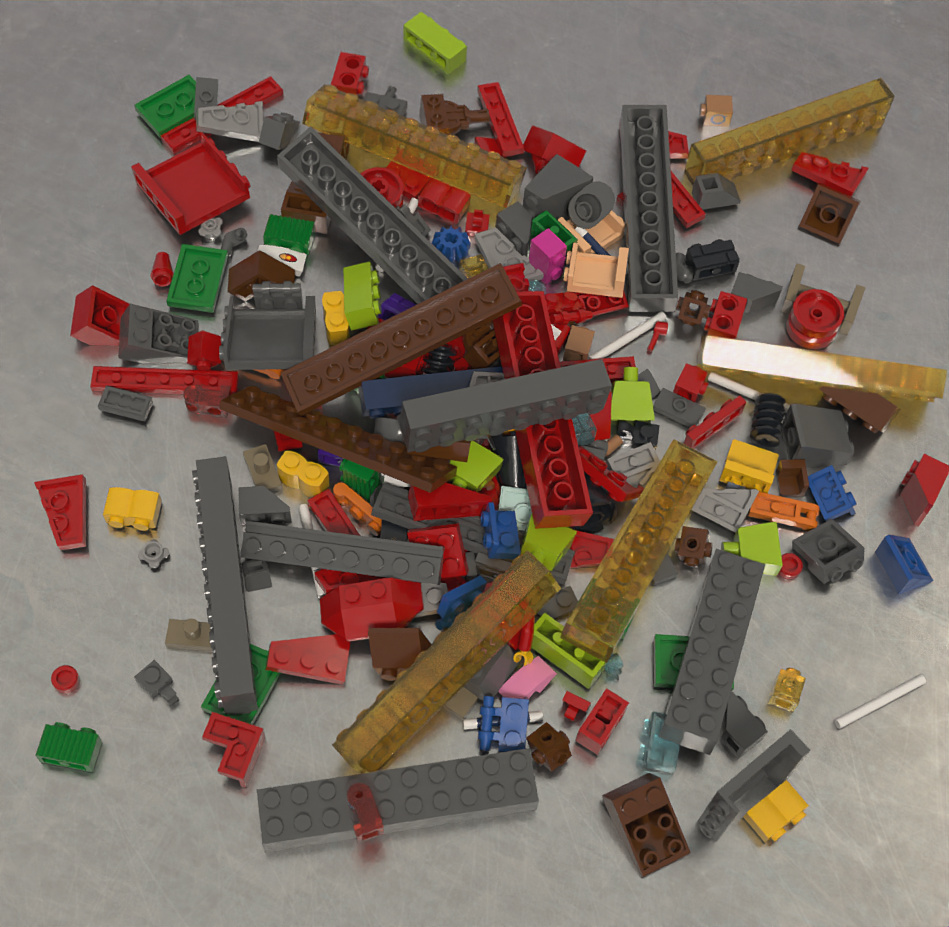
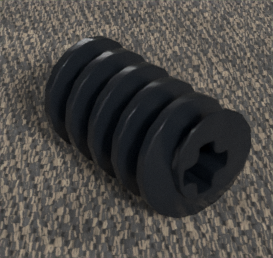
M444 344L428 352L432 357L424 358L423 360L429 364V367L421 368L426 374L452 372V369L448 366L454 365L455 361L449 356H456L457 351L452 346Z
M765 393L759 395L755 400L750 439L758 446L775 448L780 444L778 438L781 436L780 430L783 426V413L785 411L783 405L786 403L782 396L774 393Z

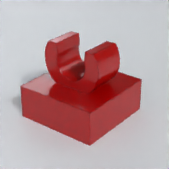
M474 209V213L467 212L465 227L467 235L475 237V234L487 231L490 214H483V210Z
M566 691L562 701L569 703V706L564 716L574 721L579 710L588 712L592 703Z

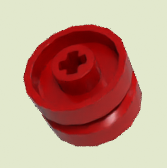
M374 167L360 173L395 208L397 206L402 207L403 182L394 171L387 168Z
M821 289L804 291L796 297L786 321L787 333L797 345L806 349L818 350L827 347L833 342L842 323L844 308L840 300L830 292Z

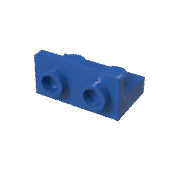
M833 465L808 476L809 487L826 522L848 512L851 515L856 514L853 506L857 505L851 491L846 493L843 487L847 482L841 470L836 472Z
M488 502L485 511L481 512L480 517L481 527H485L483 547L487 548L488 559H519L521 551L515 511H495L494 503Z

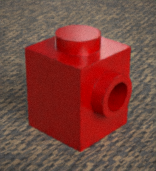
M203 330L189 336L187 364L196 366L198 370L203 371L210 370L212 367L221 364L219 357V346H222L221 336Z
M686 363L673 392L692 402H696L698 396H703L709 383L705 382L708 372L698 366Z

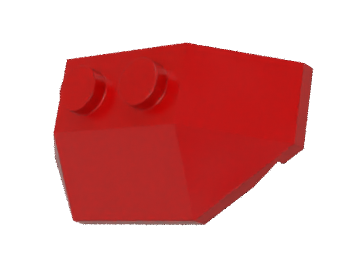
M391 577L341 585L320 599L321 624L347 642L369 639V628H405L424 609L421 583Z

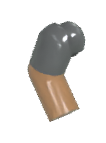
M615 434L608 441H587L586 446L605 450V457H607L622 445L623 441Z

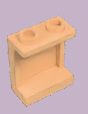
M611 210L596 226L586 230L606 249L623 238L626 225L624 220ZM563 217L558 219L578 239V252L596 254L591 249V246L575 230L577 225L569 220L566 221Z
M573 243V249L567 252L566 265H570V268L565 267L563 281L568 282L567 291L623 298L629 248L620 247L619 255L616 257L578 252V243Z

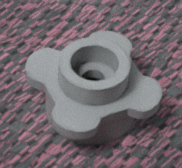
M217 217L203 222L199 229V234L207 239L219 237L221 235L220 226L223 224L222 219Z
M157 540L147 542L138 553L139 559L148 562L150 568L159 567L161 560L169 556L168 548H163Z

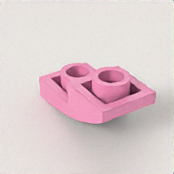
M537 656L533 659L532 663L523 666L511 676L498 692L503 697L529 699L535 691L540 693L557 673L542 658Z

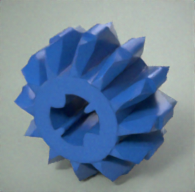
M450 225L449 229L441 227L440 232H435L432 244L451 263L454 260L460 263L462 258H467L470 249V240L468 239L467 232H462L461 227L453 229L452 225Z

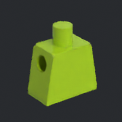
M624 367V381H614L611 387V421H655L649 382L638 381L637 367Z
M471 441L467 462L450 461L449 464L457 466V473L449 481L453 485L479 493L500 471L504 459L475 441Z
M531 514L520 549V557L527 561L526 568L534 573L539 572L541 568L553 571L570 549L577 531L568 527L535 529L533 515Z
M777 522L740 527L733 537V542L721 543V550L765 564L763 574L777 576L783 566Z

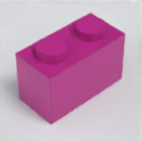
M549 228L531 240L529 252L530 264L544 274L542 281L545 284L551 280H557L563 274L567 245Z

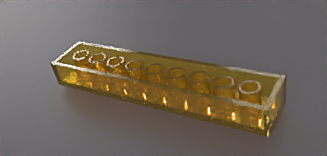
M879 78L691 144L684 173L692 185H694L696 176L718 173L731 181L733 178L748 175L761 168H768L780 161L785 162L794 156L800 155L801 152L808 153L817 148H824L836 141L841 142L850 136L860 135L864 131L873 128L877 129L884 124L895 96L883 79Z
M325 84L306 103L302 124L311 126L313 129L325 134L343 136L344 141L499 206L507 208L520 191L527 167L522 166L518 161L508 160L496 152L483 150L476 144L466 143L457 136L440 132L435 127H427L413 118L398 115L394 110H386L374 102L364 101L355 94L345 93L338 90L335 86Z
M708 335L701 336L697 364H703L702 369L719 371L720 367L726 368V373L743 375L744 371H750L749 376L767 378V374H772L774 380L791 382V377L797 378L796 383L815 385V381H820V386L839 388V384L844 385L843 389L863 391V388H867V392L878 393L879 395H886L887 391H890V396L910 399L911 395H914L913 400L934 402L935 398L943 399L947 370Z
M673 439L566 621L560 636L561 639L606 663L609 661L694 508L702 490L708 483L718 461Z
M528 550L523 555L517 556L512 562L511 567L504 574L498 575L494 579L492 586L485 593L479 594L474 599L473 605L466 612L460 613L455 618L454 624L447 631L441 632L435 638L434 644L431 647L422 651L407 670L398 674L395 682L388 689L378 694L376 701L368 709H364L358 714L356 721L349 728L342 730L338 734L332 746L359 773L379 771L561 589L551 572Z

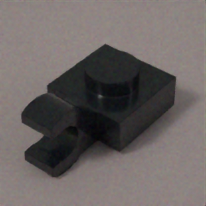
M619 421L616 435L621 439H631L632 446L634 447L651 442L654 450H656L660 425L636 421L635 425L632 426L628 422Z

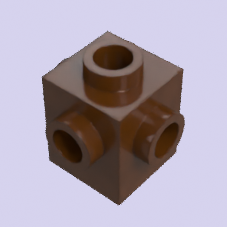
M691 290V293L686 292L684 298L679 297L676 310L680 311L678 319H682V322L688 325H700L702 318L707 319L711 306L707 305L708 298L704 297L705 294L700 291ZM690 303L698 305V308L695 310L691 309Z
M683 526L681 538L676 539L675 553H678L680 561H684V565L698 567L699 564H706L707 557L711 558L713 543L709 542L710 534L708 529Z
M547 722L526 737L534 761L539 766L544 765L551 772L563 765L572 756L569 748L570 740L567 735L561 730L559 732L556 731Z

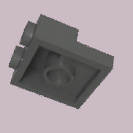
M833 519L792 540V548L808 562V569L824 584L830 580L837 582L841 579L844 572L849 569L856 571L864 562L865 547Z

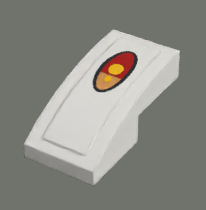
M259 245L257 251L265 252L269 256L295 269V275L300 277L307 254L284 247Z

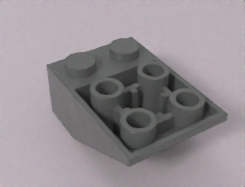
M130 303L120 319L118 358L138 363L187 362L189 336L198 333V320Z
M456 624V626L450 629L444 628L432 643L435 648L432 670L436 668L449 678L454 679L458 684L478 696L480 700H483V696L495 697L519 663L513 660L514 653L508 644L460 624Z

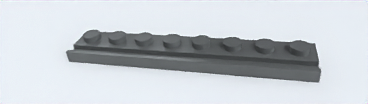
M386 482L383 483L372 509V516L408 529L459 523L464 549L477 554L480 552L488 555L487 548L483 547L485 527H481L480 516L414 521L408 500L409 491ZM518 531L519 544L521 549L525 533ZM569 549L553 571L541 568L537 573L531 572L528 569L526 572L564 585L575 551ZM521 557L519 559H501L526 568L527 561Z
M245 521L246 530L243 535L241 558L386 578L391 577L440 585L445 547Z

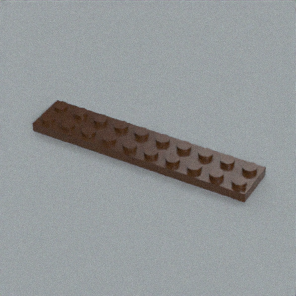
M499 263L281 372V375L298 414L302 416L360 387L363 381L374 380L522 306V302L502 264Z
M246 387V389L220 401V410L430 493L455 477L457 473V466L449 464L447 460L408 454L407 448L403 443L384 439L380 434H371L362 430L359 426H351L341 422L338 418L322 415L317 410H312L300 416L293 402L283 400L276 394L260 391L258 387Z

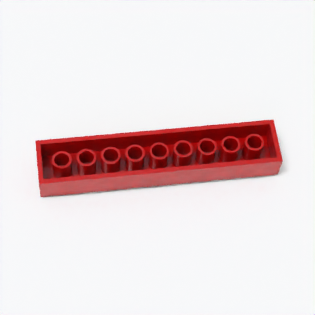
M544 291L517 292L522 306L493 320L505 379L561 368ZM562 418L553 420L546 425L534 424L523 430H515L535 529L584 526L593 514L573 420Z

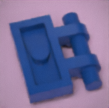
M481 575L443 594L437 610L441 619L435 622L438 630L450 629L456 626L459 620H465L471 616L470 614L477 598L484 595L483 592L487 585V581Z
M483 696V706H480L479 713L482 715L481 730H478V739H480L479 750L490 751L491 740L499 741V752L525 749L529 699L502 697L501 707H493L494 696ZM493 716H501L499 732L492 731Z

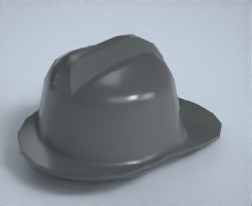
M600 181L591 182L586 185L569 202V221L583 229H590L596 226L614 207L615 196L611 187Z

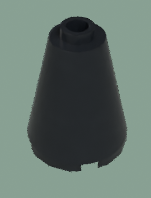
M511 431V435L503 436V433L491 436L496 450H493L489 443L491 452L504 459L502 467L497 473L500 486L527 489L516 432Z
M584 472L593 514L584 526H571V529L593 534L603 530V525L608 521L610 524L614 522L618 515V508L604 489L594 484L590 480V476Z

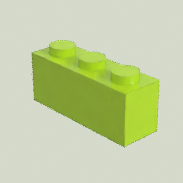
M423 12L418 13L403 25V40L446 73L450 74L466 61L467 46L465 43L457 39L447 29L441 27Z
M371 262L344 267V313L350 329L356 330L379 324L378 314H382L380 302L377 300L381 298L380 289L377 285L380 283L378 271L373 270Z
M545 612L535 623L532 648L590 689L604 671L608 658Z

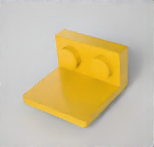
M733 439L719 481L726 484L731 482L748 489H756L759 492L768 493L775 476L773 474L779 454Z

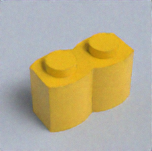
M342 291L324 292L322 306L326 338L330 347H333L350 338L349 323L344 313V294Z
M285 451L276 464L280 481L288 487L300 489L309 498L320 494L330 487L328 471L320 464L307 462L302 455L296 452Z
M111 487L108 491L103 517L106 523L115 528L130 525L141 531H146L148 528H156L162 503L160 494L148 490Z
M786 780L746 812L743 818L765 843L770 839L776 842L787 832L784 829L786 825L792 822L795 826L807 816L804 811L809 805Z

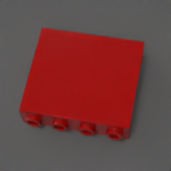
M198 132L201 143L148 170H145L140 163L131 166L137 185L179 235L251 198L249 193L251 186L247 177L240 175L236 165L233 162L230 163L225 153L216 148L212 138H207L203 132Z

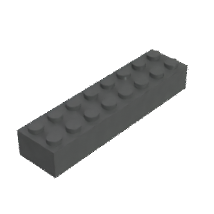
M603 359L402 401L400 428L407 451L423 452L430 447L439 445L446 447L457 441H473L480 436L489 434L496 436L507 430H523L534 424L546 425L553 420L562 418L569 420L584 413L596 414L604 409L612 384Z
M720 549L715 550L659 738L708 755L712 753L720 733L765 564Z

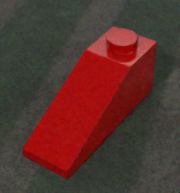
M450 483L443 484L431 493L411 485L408 493L414 521L481 516V512L485 511L488 502H492L491 496Z

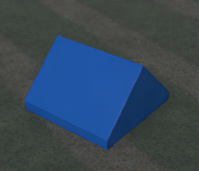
M895 535L884 537L875 553L898 595L933 581L910 538Z

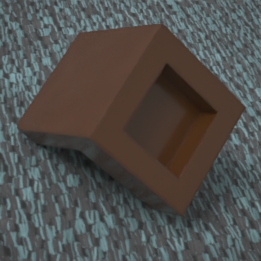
M805 459L780 460L776 469L779 495L781 497L804 496L809 487Z

